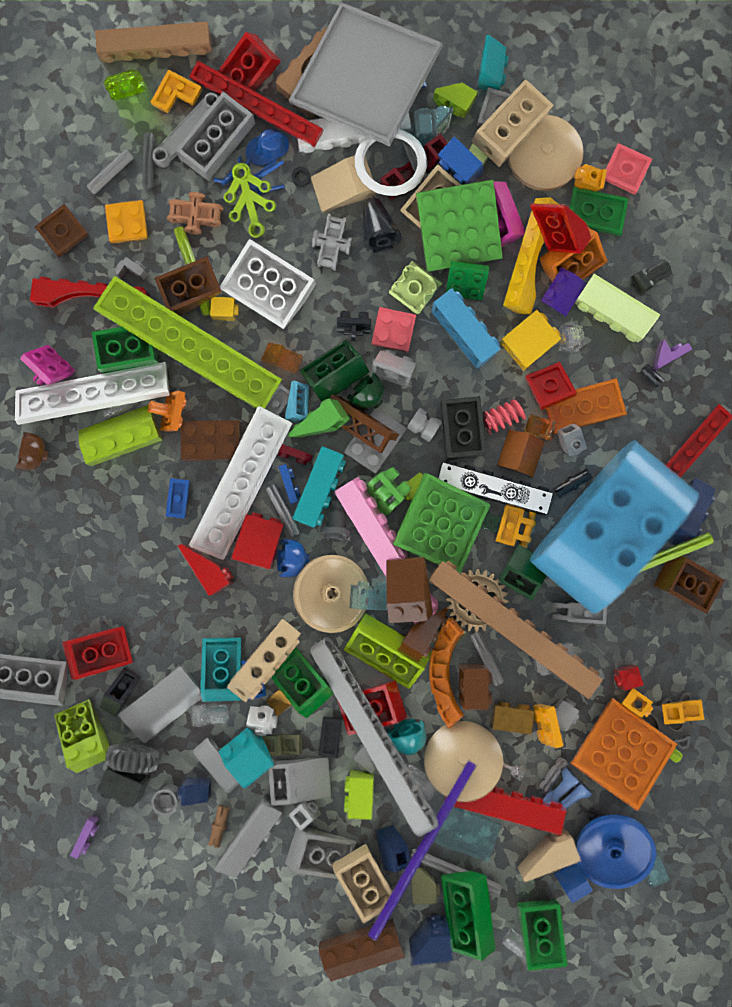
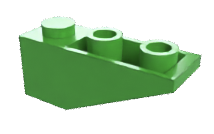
M326 399L317 410L307 414L304 421L294 425L293 430L288 435L292 438H304L333 432L349 421L350 418L338 400Z

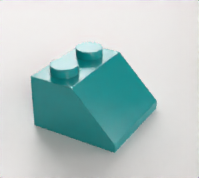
M486 35L477 85V89L488 90V87L500 90L501 85H505L506 73H503L504 67L507 68L508 65L507 47L490 35Z
M248 727L218 751L224 767L244 789L275 765L263 737L255 734V731Z

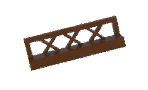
M334 394L331 395L330 399L338 400L347 415H351L353 419V425L347 426L344 424L341 428L379 453H383L389 440L396 441L399 436L397 432L365 411L357 409L345 398ZM365 424L368 434L362 436L359 426ZM380 434L384 437L380 446L375 444L374 435Z

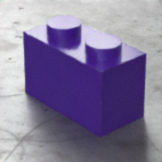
M561 268L541 301L554 311L566 316L587 283L574 273Z

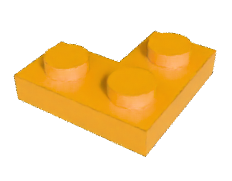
M168 70L154 94L151 104L166 113H169L177 98L194 106L202 92V87Z

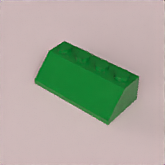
M474 871L443 874L441 880L452 951L482 961L496 950L487 875Z

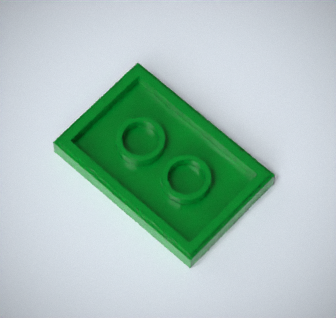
M573 187L569 208L584 220L590 229L621 236L629 198Z

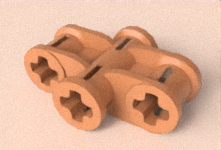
M190 192L188 196L190 201L169 200L170 213L167 216V220L172 223L187 224L185 232L195 235L201 234L200 225L221 227L220 214L223 211V206L215 203H203L205 200L204 194Z

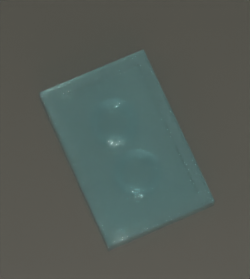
M453 807L433 842L489 862L501 824Z

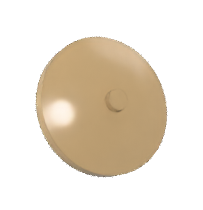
M547 115L508 157L510 169L514 176L529 188L539 191H551L561 188L574 178L576 170L581 166L583 159L582 141L578 132L570 123L559 117Z
M339 555L317 557L307 563L296 578L293 589L295 608L301 619L318 631L327 633L345 631L361 619L368 606L364 603V599L369 597L367 578L362 569L346 557ZM360 588L364 590L363 594H359L358 590Z
M458 721L452 728H448L447 725L443 726L434 733L425 750L424 765L430 783L440 794L447 797L469 760L477 766L457 801L470 802L486 796L496 786L502 773L503 755L498 741L486 728L473 722Z

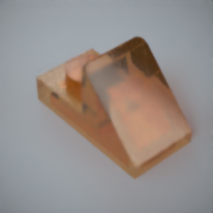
M268 342L261 360L297 374L303 356L285 349L284 345Z

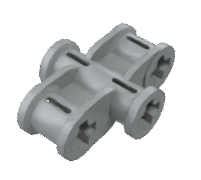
M328 214L324 234L319 233L318 230L314 231L312 247H321L317 267L324 266L336 271L340 251L349 255L352 238H343L347 223L346 217L341 219Z

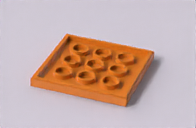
M610 698L570 764L638 811L676 748L677 743L614 698Z

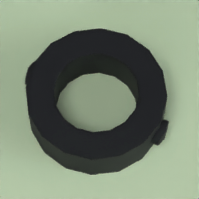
M305 167L295 168L292 172L293 183L298 187H305L309 184L311 178L308 169ZM299 173H304L306 175V179L303 181H298L296 179V175Z

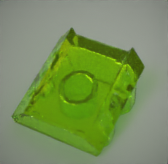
M134 69L108 76L103 82L111 100H123L139 95L147 90L144 77L139 71Z

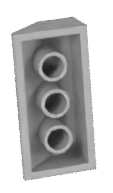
M0 654V699L63 706L67 690L68 663Z
M264 795L223 852L214 870L235 878L239 873L243 874L249 866L247 861L251 856L255 858L260 851L259 845L262 840L266 842L272 834L270 829L274 824L278 825L283 819L284 815H282L284 808L280 805L271 806V798Z

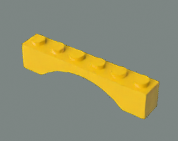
M551 197L535 198L534 203L558 204ZM532 211L503 306L515 314L531 315L536 300L535 271L544 239Z

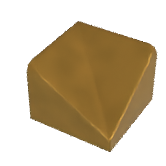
M280 689L266 700L277 716L292 705Z

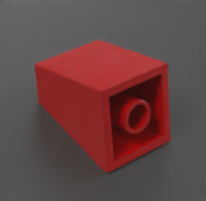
M254 512L251 515L246 514L231 559L266 569H273L285 525L281 524L280 519L270 517V520L262 519V514Z

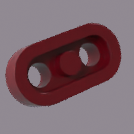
M284 444L281 445L278 451V456L288 459L289 456L296 458L295 462L305 466L307 463H311L314 457L311 454Z

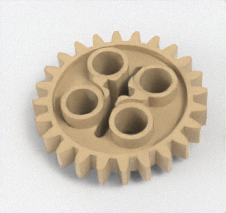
M476 569L475 574L468 570V575L473 579L471 582H476L482 586L486 585L488 592H493L495 596L505 603L509 602L503 598L508 594V592H502L505 585L499 586L498 579L493 580V573L488 577L486 570H484L482 575H480L479 569ZM446 598V601L451 602L446 608L453 610L449 615H456L454 620L456 622L461 621V628L467 624L468 631L471 630L472 626H474L475 632H478L479 627L486 631V625L488 624L476 618L473 613L468 615L469 610L466 608L461 609L459 603L453 598Z

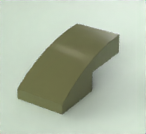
M302 734L262 736L271 756L302 754Z

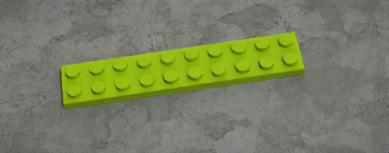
M116 276L112 278L94 306V310L255 409L258 406L265 409L282 380Z

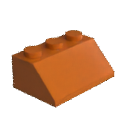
M588 227L592 239L581 254L548 251L539 258L545 274L552 282L561 268L574 273L584 280L608 262L596 231Z

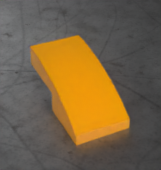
M701 699L662 704L664 724L705 720Z

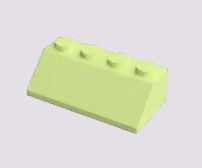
M593 274L575 301L580 310L590 312L596 320L606 322L612 330L624 333L626 338L632 342L641 341L660 316L659 313L596 274Z

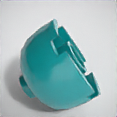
M412 718L404 719L394 724L393 729L390 730V727L387 729V734L398 753L409 756L414 755L425 745L427 734L422 720L419 723L415 722V719Z

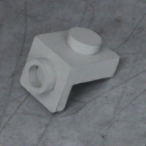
M125 257L116 266L115 273L121 279L124 278L128 271L143 281L148 276L144 270L146 267L137 260L134 263Z

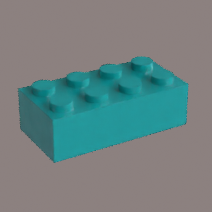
M323 446L321 447L292 518L293 520L314 529L317 526L321 527L325 518L322 514L324 508L328 509L332 500L330 493L332 490H336L339 483L337 476L339 472L343 473L346 466L343 454Z

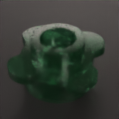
M488 511L481 528H486L492 533H496L502 517L500 515H493Z

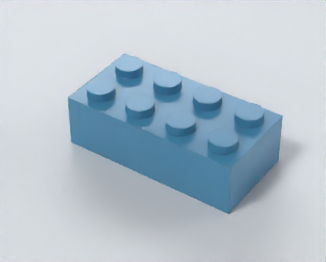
M451 288L433 303L431 312L476 369L479 370L497 355L500 350V344L494 336L491 337L487 333L486 325L475 318L474 310L463 303L462 295Z

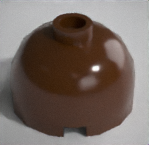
M23 432L16 469L35 470L41 466L42 461H47L49 450H45V443L38 435Z

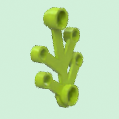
M237 163L232 169L234 180L229 190L224 194V200L227 203H234L237 199L235 193L240 184L242 193L234 210L229 213V218L233 222L240 221L242 218L241 212L246 204L251 220L248 232L254 238L262 237L265 233V227L259 222L254 201L263 206L268 212H273L276 209V203L252 191L248 182L259 187V190L263 193L271 190V184L252 175L251 169L247 164ZM241 169L245 171L244 176L240 175ZM264 183H266L268 186L266 190H263L262 185ZM230 193L233 196L231 201L228 200V194ZM269 202L273 204L272 209L267 207ZM235 212L238 214V218L236 220L233 218V214ZM257 226L261 229L260 233L255 231Z

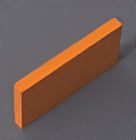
M617 378L575 389L577 392L575 397L545 408L553 435L558 434L557 430L573 423L581 428L627 415Z

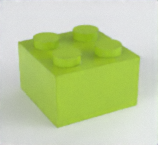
M350 770V776H346L345 792H349V796L345 795L344 812H348V819L372 820L373 772L371 774L368 771L365 773L359 770Z

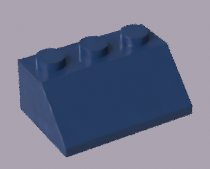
M433 914L427 917L410 937L409 945L412 966L453 961L451 938L446 916Z

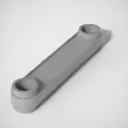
M208 93L153 151L152 157L156 165L167 167L178 155L176 149L212 106L209 103L217 100L218 95ZM160 155H166L164 159L158 160Z

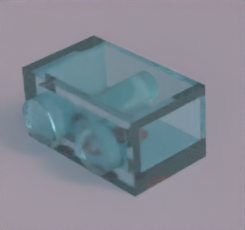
M358 581V585H351L349 608L388 611L386 583L376 582L375 586H369L370 582Z

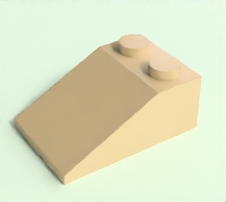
M355 156L346 158L311 176L322 213L376 196V192L369 189L357 175ZM364 157L366 172L372 178L366 157Z
M563 828L561 835L555 833L547 834L520 863L518 870L524 882H527L581 860L572 837Z

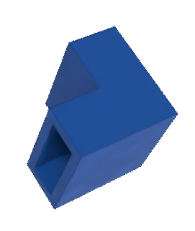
M576 863L566 866L554 874L572 904L593 891Z

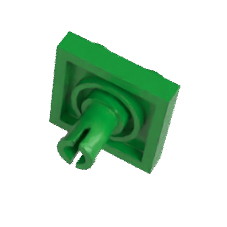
M451 261L446 292L452 288L455 292L458 291L463 298L483 301L489 266Z

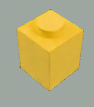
M211 298L210 316L213 320L235 321L236 315H239V304H237L235 298Z

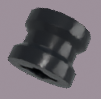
M413 622L394 623V627L398 633L407 634L413 627Z

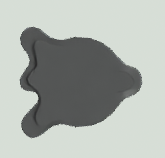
M683 691L677 702L692 700L691 693ZM666 697L659 705L651 704L653 710L649 715L654 719L656 729L676 742L678 748L687 749L690 745L691 734L696 722L685 721V723L664 724L662 704L672 703V700Z

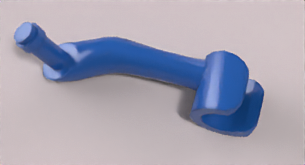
M239 156L238 163H241L242 156ZM247 158V162L245 163L248 166H250L249 158ZM232 171L223 180L215 177L214 182L222 183V186L226 185L233 179Z

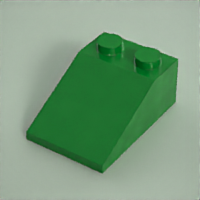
M295 647L289 655L286 654L288 657L277 670L273 668L275 673L271 679L296 711L307 719L334 693L323 676Z
M556 899L517 903L527 970L568 967L560 903Z

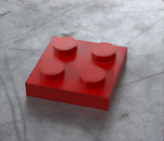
M560 362L525 375V380L541 410L573 398L577 394Z

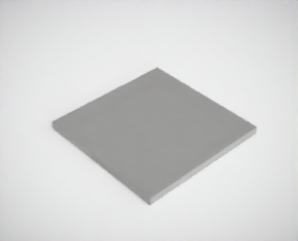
M341 2L294 89L289 102L292 105L390 146L443 45L437 40Z

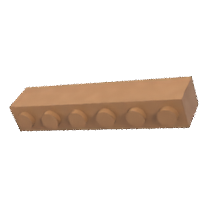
M208 21L95 31L96 52L100 60L107 63L114 60L131 61L138 58L147 60L151 57L168 58L175 55L184 57L188 54L205 55L212 53Z

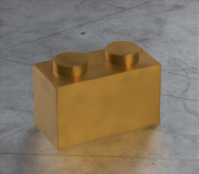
M499 701L498 704L493 703L490 727L493 730L532 735L534 710L529 708L530 705L518 704L517 707L510 706V702Z

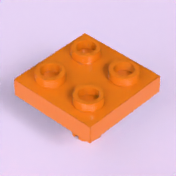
M170 392V395L166 396L165 404L150 401L148 413L162 415L160 431H178V428L181 427L183 421L181 412L186 405L185 392Z

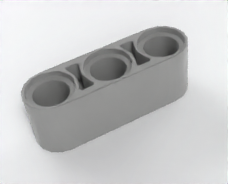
M207 737L193 749V752L227 793H230L239 783L224 767L218 752L220 750L218 745L210 737Z

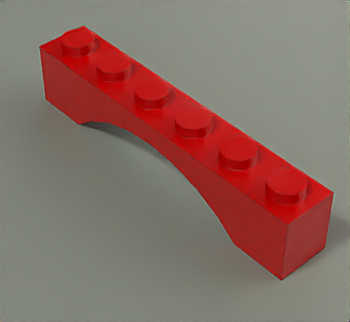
M41 276L39 279H32L30 301L36 306L56 307L72 298L83 296L100 298L108 285L101 282L93 285L82 280L74 283L63 278L54 281L51 278ZM134 286L135 289L150 297L145 288Z

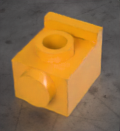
M585 164L576 170L574 186L599 191L604 188L607 170H601Z
M634 688L631 689L622 702V705L640 718L643 716L648 717L653 710L651 706L653 701ZM636 701L642 702L641 708L635 707Z

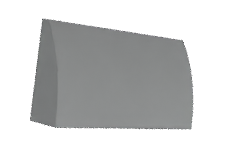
M181 665L118 715L145 744L202 699L200 694L201 687L184 665Z

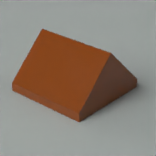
M508 430L497 466L533 478L545 442L530 433Z

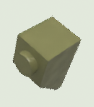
M419 865L411 879L413 905L437 904L436 897L440 896L439 884H436L434 877Z

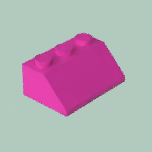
M494 182L502 247L524 236L525 229L507 183Z

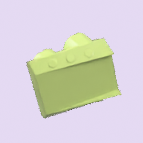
M412 261L404 268L403 274L393 284L389 294L419 315L442 282Z

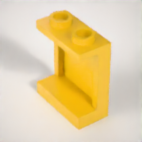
M538 310L533 312L500 341L503 348L523 371L562 339L557 328L551 327L547 322L548 318L545 314L539 313Z

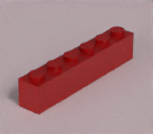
M497 786L486 796L470 802L456 801L453 806L559 835L562 834L566 815V808L562 807V803L551 801V804L543 802L542 798L531 796V798L523 797V793L512 791V793L504 792L503 788Z

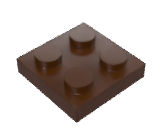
M65 204L34 226L59 258L89 236Z

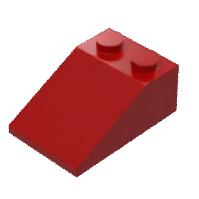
M245 32L218 72L255 91L271 76L281 60L256 34Z
M538 203L530 205L548 251L582 253L592 239L587 223L566 205Z
M178 545L181 553L209 596L219 593L234 583L232 580L234 576L229 568H224V566L191 548L189 545Z
M124 626L62 641L70 676L73 680L133 663Z
M396 680L362 690L383 727L399 723L407 718ZM337 700L348 736L357 734Z

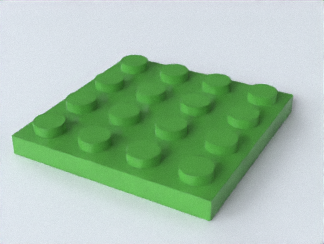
M493 180L416 193L427 271L450 268L451 261L474 264L503 258Z
M424 473L393 544L420 557H425V559L438 565L441 561L446 563L448 560L457 567L456 571L461 574L491 504L428 473Z

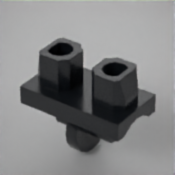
M341 311L340 317H337V332L350 335L351 341H355L356 336L371 334L369 313L359 312L358 318H351V312Z

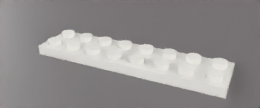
M166 362L17 390L15 396V421L20 425L169 396Z
M258 406L189 543L191 548L224 560L292 425L291 422Z

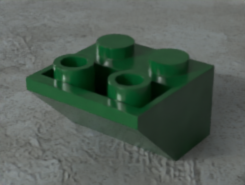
M518 544L501 571L498 582L532 601L542 586L546 574L530 562L534 552Z

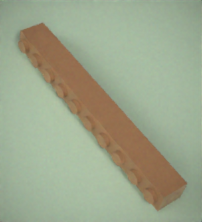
M447 560L446 563L440 562L428 581L580 694L590 699L603 681L599 677L600 673L591 666L589 669L582 665L584 661L575 654L573 657L566 653L568 649L562 644L558 643L555 645L551 642L552 637L544 631L539 633L535 630V624L528 619L524 622L519 618L520 613L513 608L509 610L503 606L504 601L497 596L493 598L487 594L488 590L482 585H474L471 582L473 579L464 572L462 575L456 571L457 567Z

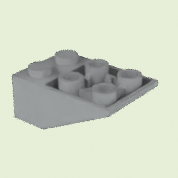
M328 757L273 761L275 765L269 769L271 806L294 804L331 796Z

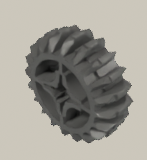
M114 744L108 747L105 764L109 768L118 771L151 773L157 770L160 757L159 752L152 747L134 744Z

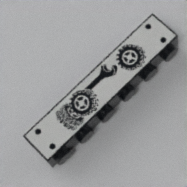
M452 460L442 461L440 464L437 478L475 497L503 505L507 504L542 516L548 515L554 493L549 492L547 487H531L529 482L520 480L517 483L512 481L513 478L501 475V478L493 476V472L487 470L478 472L475 471V467L469 465L460 467L457 466V462Z

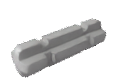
M558 757L555 762L556 765L551 767L545 776L546 779L542 780L539 784L540 789L548 793L550 791L551 785L555 784L562 774V769L568 765V761L563 757Z

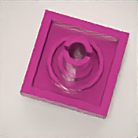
M49 345L23 353L20 358L36 374L33 377V381L37 380L36 384L44 385L45 383L47 385L53 384L72 376L75 372V369Z

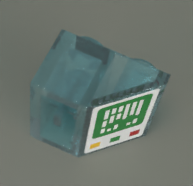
M439 106L436 109L420 108L414 111L413 136L421 143L423 148L425 144L441 133L443 136L448 130L453 113L452 107Z

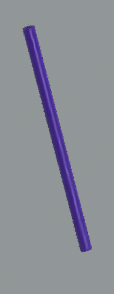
M467 761L436 815L438 821L437 828L425 834L368 935L372 939L377 940L475 770L477 765L473 762Z

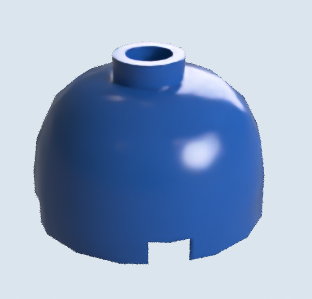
M281 539L279 545H283L282 550H278L277 571H281L279 577H295L309 563V554H306L305 548L300 542L291 539Z

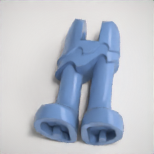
M565 767L562 770V782L554 791L550 790L546 794L543 802L550 804L551 801L559 802V799L575 786L574 790L561 802L563 804L562 807H565L567 810L579 799L588 798L593 793L582 781L578 780L569 768Z

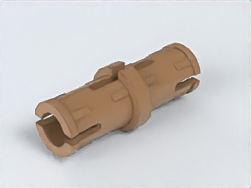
M218 805L215 821L211 825L213 829L208 845L212 847L214 844V848H220L223 832L227 828L226 820L230 808L227 806L224 808V805Z

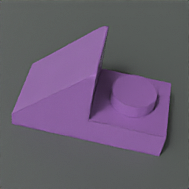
M663 339L658 344L653 369L656 371L692 350L690 344L687 343L682 346L680 343L670 349Z

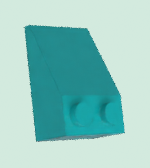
M202 638L200 694L203 702L242 701L241 698L227 688L242 668L241 638Z

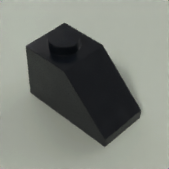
M123 668L103 695L99 708L117 717L127 703L140 677Z

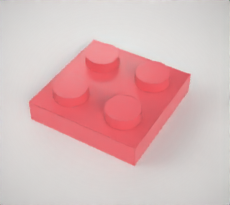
M618 143L606 167L605 181L635 195L652 158Z
M379 307L371 345L408 353L416 315Z

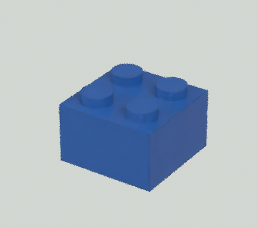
M455 137L438 154L441 168L448 174L451 173L461 185L474 183L484 173L483 163Z

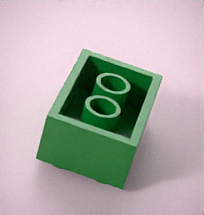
M123 327L91 332L97 370L103 374L159 363L157 348Z

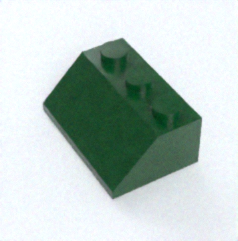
M346 339L299 370L321 402L330 399L332 394L336 395L342 390L347 389L351 384L370 372L361 355Z

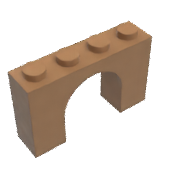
M326 27L314 35L313 41L309 45H305L298 58L293 59L288 69L277 77V91L287 100L290 99L326 32ZM297 107L310 119L315 115L309 111Z

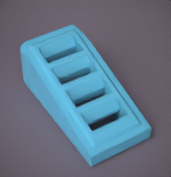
M292 381L285 420L297 424L304 421L308 414L309 385Z

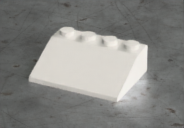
M249 239L220 285V288L284 329L307 300L316 282L313 278Z

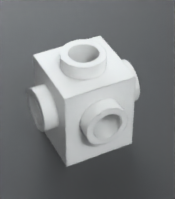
M250 706L246 725L254 730V733L257 735H272L273 728L277 726V716H275L274 710L268 706Z

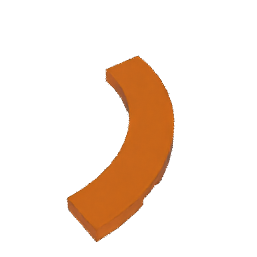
M453 617L449 618L439 631L434 649L431 651L429 665L431 692L434 694L437 710L448 728H452L464 716L455 701L450 684L449 669L451 656L457 641L464 633Z

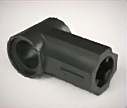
M662 260L648 269L645 268L637 272L631 279L639 293L642 294L655 286L657 282L671 275V266L668 262Z

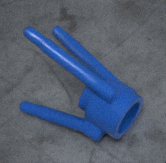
M275 159L255 173L254 176L261 180V178L283 165L284 161L275 164L277 162ZM248 182L252 191L259 195L263 193L259 190V187ZM285 185L273 186L270 191L283 189Z

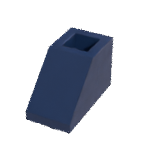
M188 777L182 783V787L178 789V799H181V806L208 802L211 797V778Z
M394 825L375 830L383 869L392 872L406 869L411 861L408 846Z

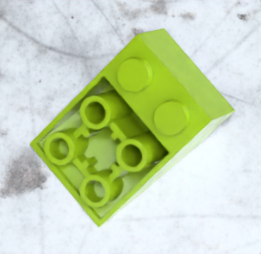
M90 699L54 715L67 768L75 773H79L106 760L105 756L109 742Z

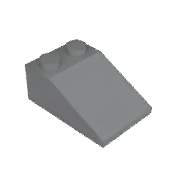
M380 350L373 362V372L379 378L408 388L416 367V363L413 362L414 360L403 356V358L395 356L396 353L390 350H385V352Z
M378 408L374 409L370 415L397 432L399 436L396 441L389 440L383 453H379L354 436L344 451L345 456L375 476L407 430L405 426ZM365 424L362 425L359 431L363 436L368 434V430ZM380 434L374 435L375 444L380 446L384 437Z
M296 826L285 864L294 873L338 879L332 864L353 852L356 841L309 827L300 831Z

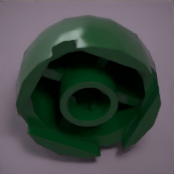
M373 372L372 377L367 375L353 388L355 391L353 395L349 393L347 396V400L357 409H376L383 403L384 384Z

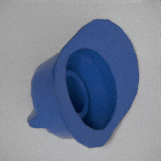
M266 129L248 143L246 156L249 158L250 163L262 166L286 154L289 148L288 138L280 131Z

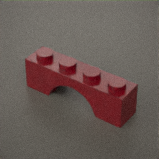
M441 133L424 146L427 157V174L437 165H440L438 154L448 144ZM409 162L399 168H393L380 178V184L398 186L408 182L414 175L411 163ZM399 195L387 197L392 201Z

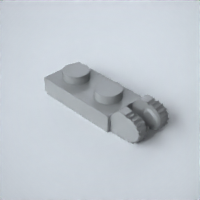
M552 603L554 608H567V616L554 614L551 619L566 620L567 622L606 624L607 606L601 611L592 614L580 603Z

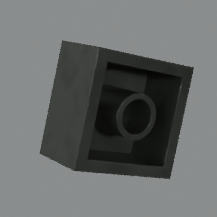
M108 767L97 788V792L101 793V796L105 799L119 801V804L123 807H134L142 798L151 777L143 773L118 771Z

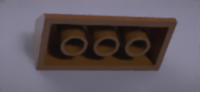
M394 919L387 921L377 940L372 939L368 935L373 927L371 925L319 942L318 952L329 980L332 982L405 958Z

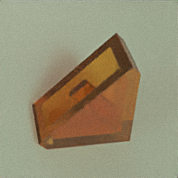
M530 414L524 432L552 441L558 423Z

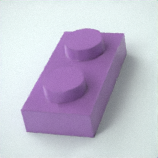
M92 815L87 819L71 852V857L78 859L82 854H86L90 847L88 841L91 836L94 837L99 828V825H97L98 817Z

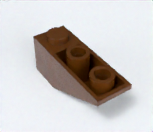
M448 608L435 613L428 621H421L413 626L406 634L398 650L417 662L422 657L426 658L431 650L429 646L431 641L435 642L440 633L437 631L439 626L442 627L448 618L445 616Z

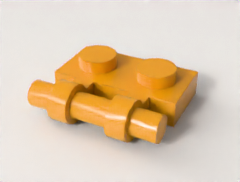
M506 504L495 542L514 547L516 540L521 541L520 545L527 548L528 543H531L532 529L536 525V513L529 512L528 518H524V509ZM521 523L525 524L523 535L518 534Z

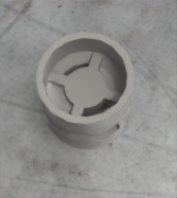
M420 407L407 429L415 434L420 433L421 438L430 442L443 421L435 416L429 417V413Z
M163 785L154 794L152 807L159 815L166 816L171 814L180 804L181 799H178L179 788L176 785Z

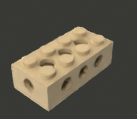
M525 79L476 131L471 142L500 167L545 119L554 105Z
M282 619L235 675L227 688L244 702L249 698L253 700L263 688L261 683L265 685L275 673L273 668L277 670L288 657L286 654L289 655L300 642L297 638L301 633Z

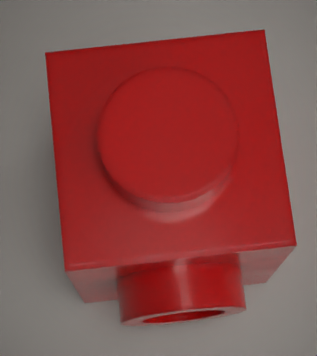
M631 664L614 669V680L620 689L626 691L644 685L638 666Z

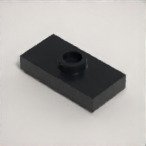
M323 716L318 756L338 758L342 718Z

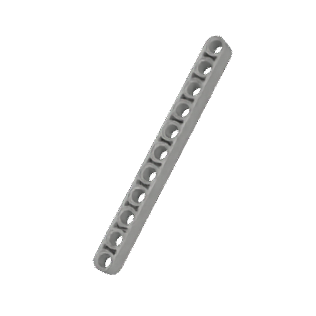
M325 637L310 649L314 660L412 830L417 836L428 833L438 826L435 814L337 646L331 638Z

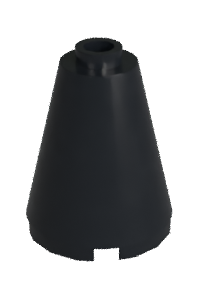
M375 197L368 198L363 204L365 248L367 251L369 249L372 250L373 253L389 251L393 249V244L401 242V233L381 200Z

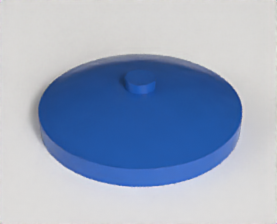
M606 815L592 820L581 830L575 843L581 860L577 862L581 872L590 881L605 888L621 889L641 882L651 872L656 860V848L650 832L637 820L624 815Z

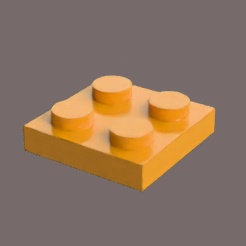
M143 200L105 205L109 242L111 244L148 239Z
M544 704L533 705L534 721L537 722L538 727L537 737L541 744L554 748L562 747L563 742L555 707Z

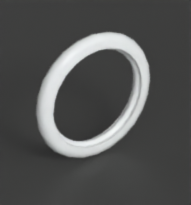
M401 129L398 130L395 138L407 142L414 149L417 156L416 172L408 182L402 185H381L375 182L366 172L364 166L365 153L376 140L366 136L356 150L355 168L357 175L369 189L378 194L396 196L407 193L414 189L425 175L427 157L424 148L412 134Z

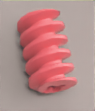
M515 399L510 400V404L505 402L503 407L498 405L496 410L491 408L489 413L484 411L482 414L484 426L490 435L492 428L495 432H498L499 425L502 429H505L506 422L509 426H512L513 419L516 423H519L520 416L523 420H526L524 410Z

